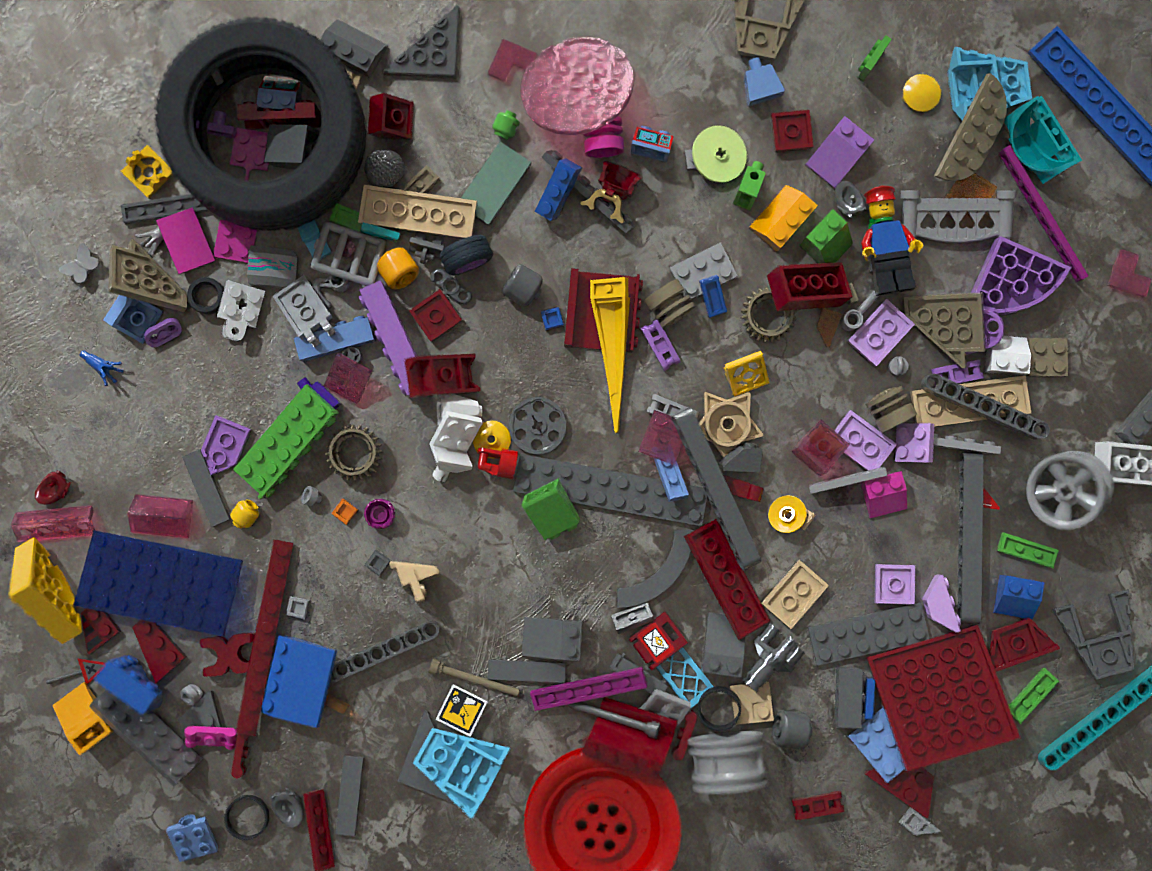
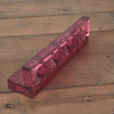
M92 505L15 512L11 527L18 542H25L33 537L37 540L90 536L95 534L91 520L94 510ZM86 524L88 529L82 530L77 525ZM59 526H64V527L68 528L69 530H68V531H62V530L58 529V527H59ZM39 528H46L50 530V532L43 533L39 531ZM20 530H27L31 534L22 535Z

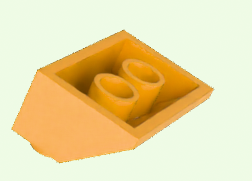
M786 185L749 228L778 252L818 205L803 192Z

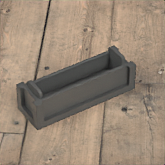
M624 652L622 655L617 653L610 665V668L616 672L640 668L626 659ZM644 670L648 685L644 690L650 694L655 689L664 692L668 687L665 683L666 679L664 678L661 681Z

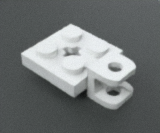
M230 280L226 281L217 318L225 320L222 330L224 338L233 341L241 340L244 337L247 326L256 327L265 291ZM241 299L246 304V307H242V310L238 309L239 305L236 304V301ZM232 329L236 331L235 335L232 334Z

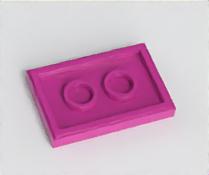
M193 207L156 220L179 275L215 262Z

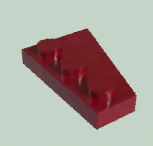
M146 614L132 627L155 683L163 679L187 657L150 614Z

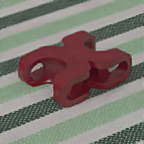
M239 633L232 635L229 640L224 636L200 639V647L212 648L218 656L217 662L213 666H208L202 670L203 676H221L229 672L230 668L236 674L246 673L249 661L243 658L241 650L244 644L253 642L255 633Z

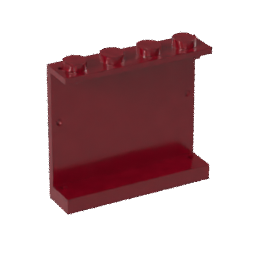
M571 268L564 346L602 350L590 299V280L626 277L628 278V297L630 298L626 352L633 353V348H637L638 344L635 329H639L640 318L636 317L637 310L641 309V299H638V291H642L643 280H639L640 274H637L635 277L579 272V269Z
M603 697L600 709L646 724L648 722L652 723V721L660 723L659 734L654 739L648 737L645 731L597 717L589 736L584 738L581 754L658 779L674 738L678 721Z

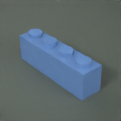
M365 316L353 318L354 321L348 323L340 321L335 323L333 328L336 333L331 337L325 332L323 327H320L316 332H313L321 343L315 348L306 337L302 340L299 336L295 337L294 342L299 360L305 362L344 351L347 347H359L376 342L372 324L368 317L365 318Z

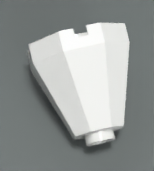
M455 394L437 396V398H441V402H437L438 425L446 411L482 417V406L478 405V401Z

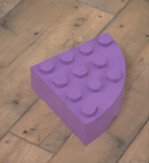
M1000 236L993 241L971 293L983 292L984 310L995 312L998 315L1016 313L1043 301L1053 293L1064 281L1071 267Z

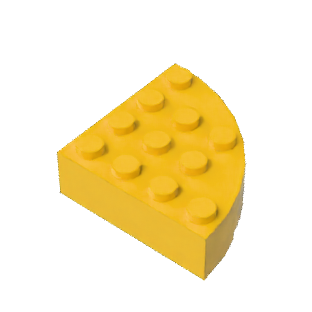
M33 537L15 548L9 597L28 616L35 619L41 628H45L53 639H57L61 644H64L82 633L80 614L76 613L74 608L77 605L76 599L59 566L52 564L48 558L50 556L49 552Z

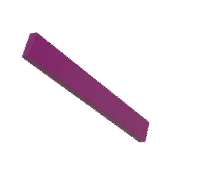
M1007 146L999 152V156L1064 264L1071 267L1069 272L1077 283L1088 277L1087 272L1011 146Z

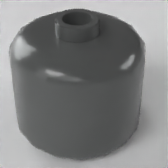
M518 264L505 283L502 293L519 305L527 307L533 299L537 300L542 292L540 290L543 282L542 276L523 264Z
M779 711L774 718L772 726L774 743L778 747L798 750L808 746L813 733L810 717L802 712Z

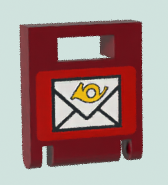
M663 612L654 621L629 638L630 642L638 639V642L633 646L646 664L654 661V664L649 667L651 671L689 643L666 612ZM667 623L670 624L679 636L675 641H672L663 629V626Z

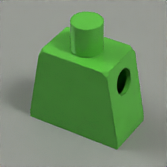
M754 161L752 167H747L733 201L734 205L751 210L766 174L762 171L764 165L761 162Z

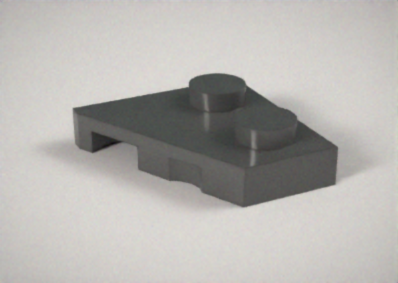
M213 691L207 692L178 719L183 738H185V728L188 726L222 727Z

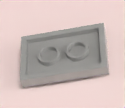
M721 242L669 268L674 279H678L684 287L683 297L690 296L688 301L702 295L699 280L718 275L722 285L738 277Z

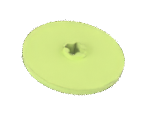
M712 126L703 130L695 139L692 148V158L695 167L702 176L713 182L724 183L733 180L743 171L747 160V151L743 140L735 131L725 126ZM719 151V153H723V156H717L716 153Z

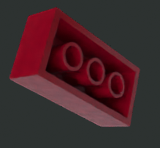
M842 262L779 265L767 275L777 311L840 307L853 297Z

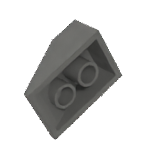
M708 612L700 670L707 673L741 678L745 637L738 640L724 614Z
M524 617L522 656L580 661L582 620Z

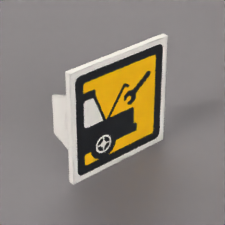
M453 684L436 720L471 737L488 701Z

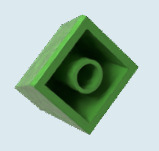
M832 209L799 246L817 263H836L853 245L847 222Z
M559 478L524 496L521 506L544 540L548 538L551 540L561 535V532L565 530L571 531L578 526L580 517Z

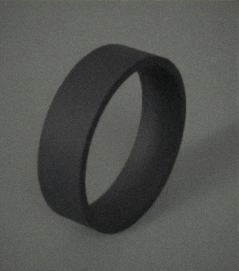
M716 686L709 688L701 695L698 703V715L706 727L714 731H725L735 726L741 714V703L736 693L731 689ZM713 692H724L732 696L739 710L736 718L726 725H715L707 721L700 707L702 700L707 695Z
M243 795L236 798L229 804L224 815L227 831L239 840L256 838L265 830L269 822L267 805L262 799L254 795ZM250 799L262 807L265 822L260 832L245 836L237 833L232 828L229 821V812L236 801Z

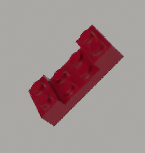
M301 100V103H295V110L283 108L282 111H274V109L269 108L261 110L257 104L250 101L237 104L238 121H244L245 129L248 130L269 129V125H308L312 128H321V112L315 102L311 100Z
M476 355L413 356L404 359L410 398L480 392L481 389L473 382L471 365Z

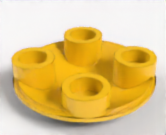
M919 74L911 77L903 89V101L915 111L928 112L938 104L941 97V89L938 82L929 75Z

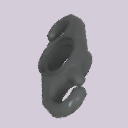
M436 269L431 273L430 278L432 282H435L436 274H442L443 279L437 281L436 285L441 287L457 303L467 304L472 298L471 292H467L466 299H460V293L466 292V288L461 286L446 271ZM448 282L456 283L455 291L449 292L446 290Z

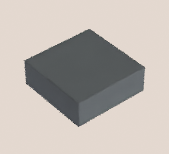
M375 550L364 566L378 576H381L392 560L378 550Z

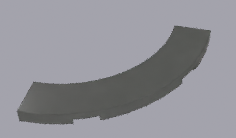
M674 530L672 547L666 561L649 579L634 586L617 588V608L645 603L663 593L674 583L684 569L691 552L684 536L693 532V530Z

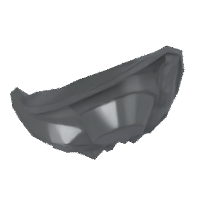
M843 181L837 185L835 190L837 208L844 215L846 214L852 219V214H862L867 210L865 197L854 184Z
M286 788V792H277L271 796L272 810L278 819L287 827L294 828L299 825L302 820L303 810L300 803L301 799L296 793Z

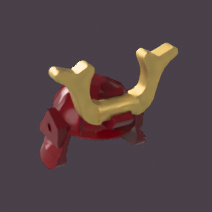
M604 161L603 172L599 177L602 189L596 190L588 200L581 201L580 204L589 206L592 210L595 208L597 197H603L605 201L613 202L616 206L610 218L624 223L625 220L621 214L622 200L633 196L638 187L636 184L643 177L624 166Z

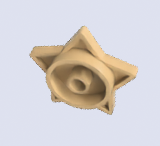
M704 392V417L700 420L699 424L706 440L713 442L723 458L741 442L763 436V433L750 417L751 394L749 392L727 400ZM725 419L729 420V425L727 427L723 426V421Z

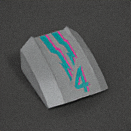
M250 246L247 270L249 285L285 288L296 280L297 256L293 250Z

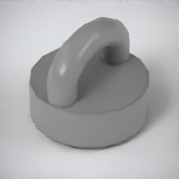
M900 356L891 359L888 364L890 373L895 376L905 374L909 367L907 360Z
M189 684L181 690L180 695L185 703L195 705L203 696V692L198 686Z

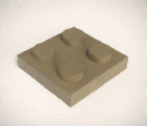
M1067 338L1027 339L1031 353L1030 374H1027V377L1068 376Z

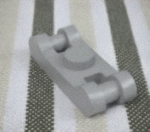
M653 394L652 404L648 406L646 412L673 422L671 416L688 407ZM660 403L665 405L663 411L658 410ZM693 410L696 418H698L699 412Z

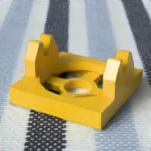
M146 145L140 152L138 150L133 151V156L126 158L127 165L121 172L147 198H150L173 174L168 164L152 148ZM153 158L155 162L152 165H145L141 160ZM136 165L141 168V176L137 180L134 175ZM161 165L162 173L157 174L156 169ZM148 167L154 169V174L151 177H145L144 170ZM145 180H150L149 186L142 185Z
M761 351L727 363L723 368L734 397L770 383ZM749 363H756L758 368H749ZM743 366L741 374L734 377L737 368ZM753 372L750 378H743L745 373ZM743 381L747 384L742 385L738 384L737 382Z

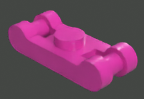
M188 726L185 728V745L188 748H193L196 745L224 746L226 749L232 750L236 747V730L226 727Z

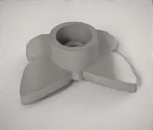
M81 243L77 251V259L74 262L62 265L58 270L67 276H74V280L77 283H84L88 279V274L92 270L97 269L100 262L96 257H91L90 249L86 244Z

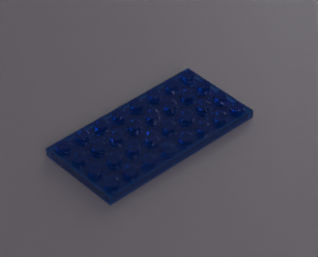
M94 530L73 606L224 637L243 561Z

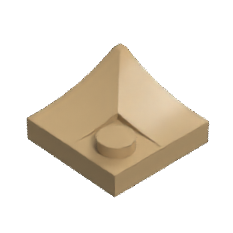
M766 682L762 688L760 687L758 693L747 684L730 686L741 703L740 718L735 725L774 721L769 682ZM732 697L735 719L739 710L736 701Z

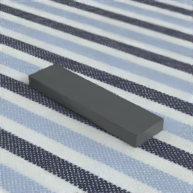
M201 449L182 456L211 527L230 520V516L213 476L209 472Z
M489 659L488 679L565 683L566 663Z
M344 755L336 835H356L364 757Z

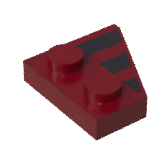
M95 601L80 613L88 654H92L121 632L99 601Z

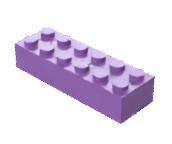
M380 280L360 289L361 296H359L363 307L370 312L367 313V317L370 323L377 328L374 332L378 341L385 345L383 352L386 358L393 363L390 367L394 376L397 379L400 378L401 383L398 385L402 393L410 397L404 359L417 356L386 286Z

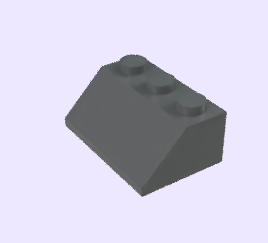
M339 19L327 27L320 38L337 55L343 65L368 78H371L388 46Z

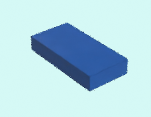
M718 275L699 280L708 317L726 313L727 308Z
M866 677L863 712L866 719H872L875 680Z

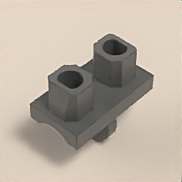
M417 232L414 238H410V252H414V256L420 257V263L425 264L426 259L432 261L434 258L441 259L440 254L444 249V238L436 236L433 242L426 241L427 235L425 233Z

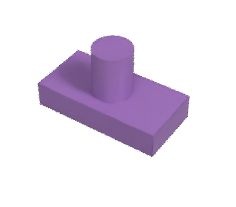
M215 111L213 123L208 122L207 134L233 139L236 136L237 130L233 126L224 125L226 113L221 111ZM197 120L196 127H195L196 129L199 128V121H198V120Z

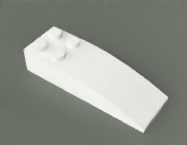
M1095 442V456L1107 466L1112 475L1113 483L1152 486V446L1117 442Z

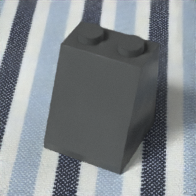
M269 125L264 162L274 167L297 169L311 155L321 132L308 125Z

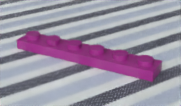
M643 667L531 690L530 695L534 709L538 711L644 689L648 685Z

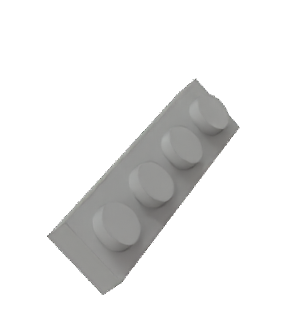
M934 434V447L981 452L990 455H999L1001 452V446H995V442L983 441V444L976 443L975 439L965 438L964 441H958L957 437L945 436L944 439L938 438V434Z

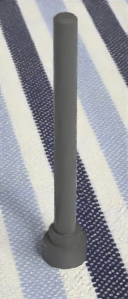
M580 702L569 704L570 708L645 731L648 737L656 739L659 734L660 723L652 721V723L648 722L646 724Z

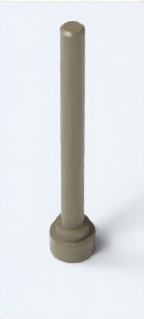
M435 658L431 662L428 672L430 674L443 673L513 696L519 695L520 689L444 666V663Z

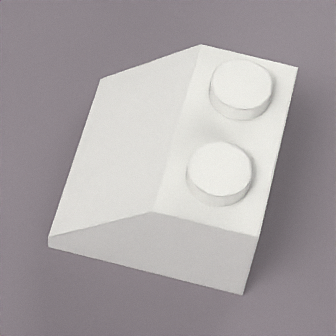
M1003 336L997 345L986 349L985 373L1017 376L1030 374L1031 353L1027 338Z

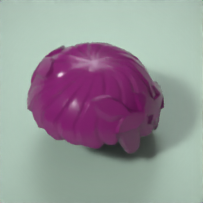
M375 499L365 507L364 517L372 528L385 529L393 523L395 509L390 501Z

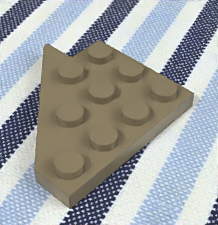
M134 239L130 240L129 249L115 245L111 246L109 292L185 312L187 309V293Z
M983 292L904 297L905 316L961 368L967 367L966 352L986 350Z

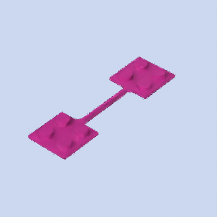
M236 127L237 131L234 138L230 165L244 167L246 169L245 181H249L251 170L268 171L269 164L264 162L268 133ZM220 220L213 257L248 263V252L250 246L255 245L257 230Z

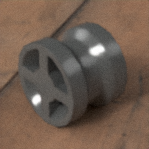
M347 347L342 352V360L350 367H357L362 363L363 355L357 348Z

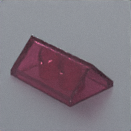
M135 494L127 512L130 531L132 533L189 538L193 500Z

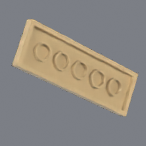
M364 185L358 223L362 224L364 222L379 227L464 239L473 236L477 201Z
M1026 375L960 384L1025 414L1031 413ZM950 386L946 388L947 395H953V389ZM923 389L910 392L912 405L917 413L914 416L915 423H932L934 427L987 420L927 393ZM968 394L964 395L965 403L970 404L971 397ZM983 402L981 405L982 410L987 412L989 409L988 404ZM1000 411V418L1006 417L1005 411Z

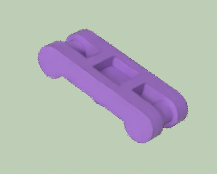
M654 320L652 321L653 324L647 327L645 325L640 329L659 361L663 371L669 369V366L677 365L681 361L664 329L661 328L660 322ZM657 331L659 335L653 338L651 333ZM669 352L671 357L665 360L663 354Z
M980 360L967 362L966 368H961L958 364L931 369L932 374L942 376V373L947 372L948 379L956 383L984 378L979 367L981 366ZM972 367L973 375H969L968 368Z

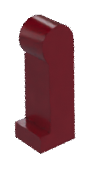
M723 475L733 496L756 502L761 501L764 488Z

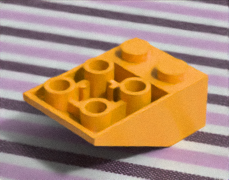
M85 682L52 705L68 741L79 755L86 753L114 732L107 723L89 708L90 703L96 697Z

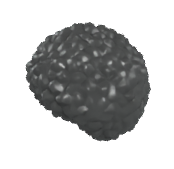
M380 149L367 156L364 170L372 186L389 188L402 178L405 166L398 153L388 149Z

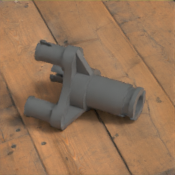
M771 623L760 636L754 639L760 659L748 672L747 677L742 680L757 693L758 689L762 688L775 671L792 672L795 669L794 665L805 654L797 646L798 643L789 636H787L778 649L769 647L771 640L780 632Z

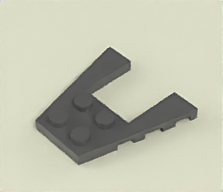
M1129 589L1108 594L1119 632L1102 637L1084 640L1073 604L1052 609L1094 679L1134 670L1133 645L1131 644L1132 628L1129 614H1131L1128 600Z

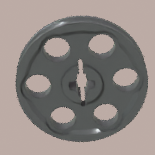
M532 397L519 403L511 413L509 432L512 440L521 450L535 455L546 454L557 448L562 442L566 432V419L563 411L555 402L543 397ZM535 402L543 403V411H534L533 404ZM520 410L527 413V418L524 421H519L516 418V413ZM550 413H559V421L551 422L549 420ZM532 416H534L538 423H543L541 426L543 436L540 431L532 428L534 426ZM519 429H523L526 432V437L523 440H518L515 437V433ZM551 431L559 433L557 441L549 440L548 434ZM538 439L542 442L540 450L532 449L531 443L533 440Z

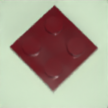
M810 110L771 114L775 152L812 149L814 147Z
M441 289L409 310L431 343L462 322V319Z

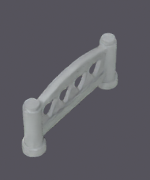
M902 190L900 197L903 198L902 225H905L914 237L919 236L928 240L945 243H968L995 236H1002L1010 240V237H1012L1013 206L1017 191L998 190L997 198H920V191ZM968 211L974 221V227L969 229L966 226L961 229L959 222ZM987 211L994 225L991 229H988L986 226L980 229L978 223ZM928 212H930L936 222V227L933 229L929 227L923 229L920 226ZM947 212L950 213L955 222V227L952 229L949 227L942 229L940 227V222Z

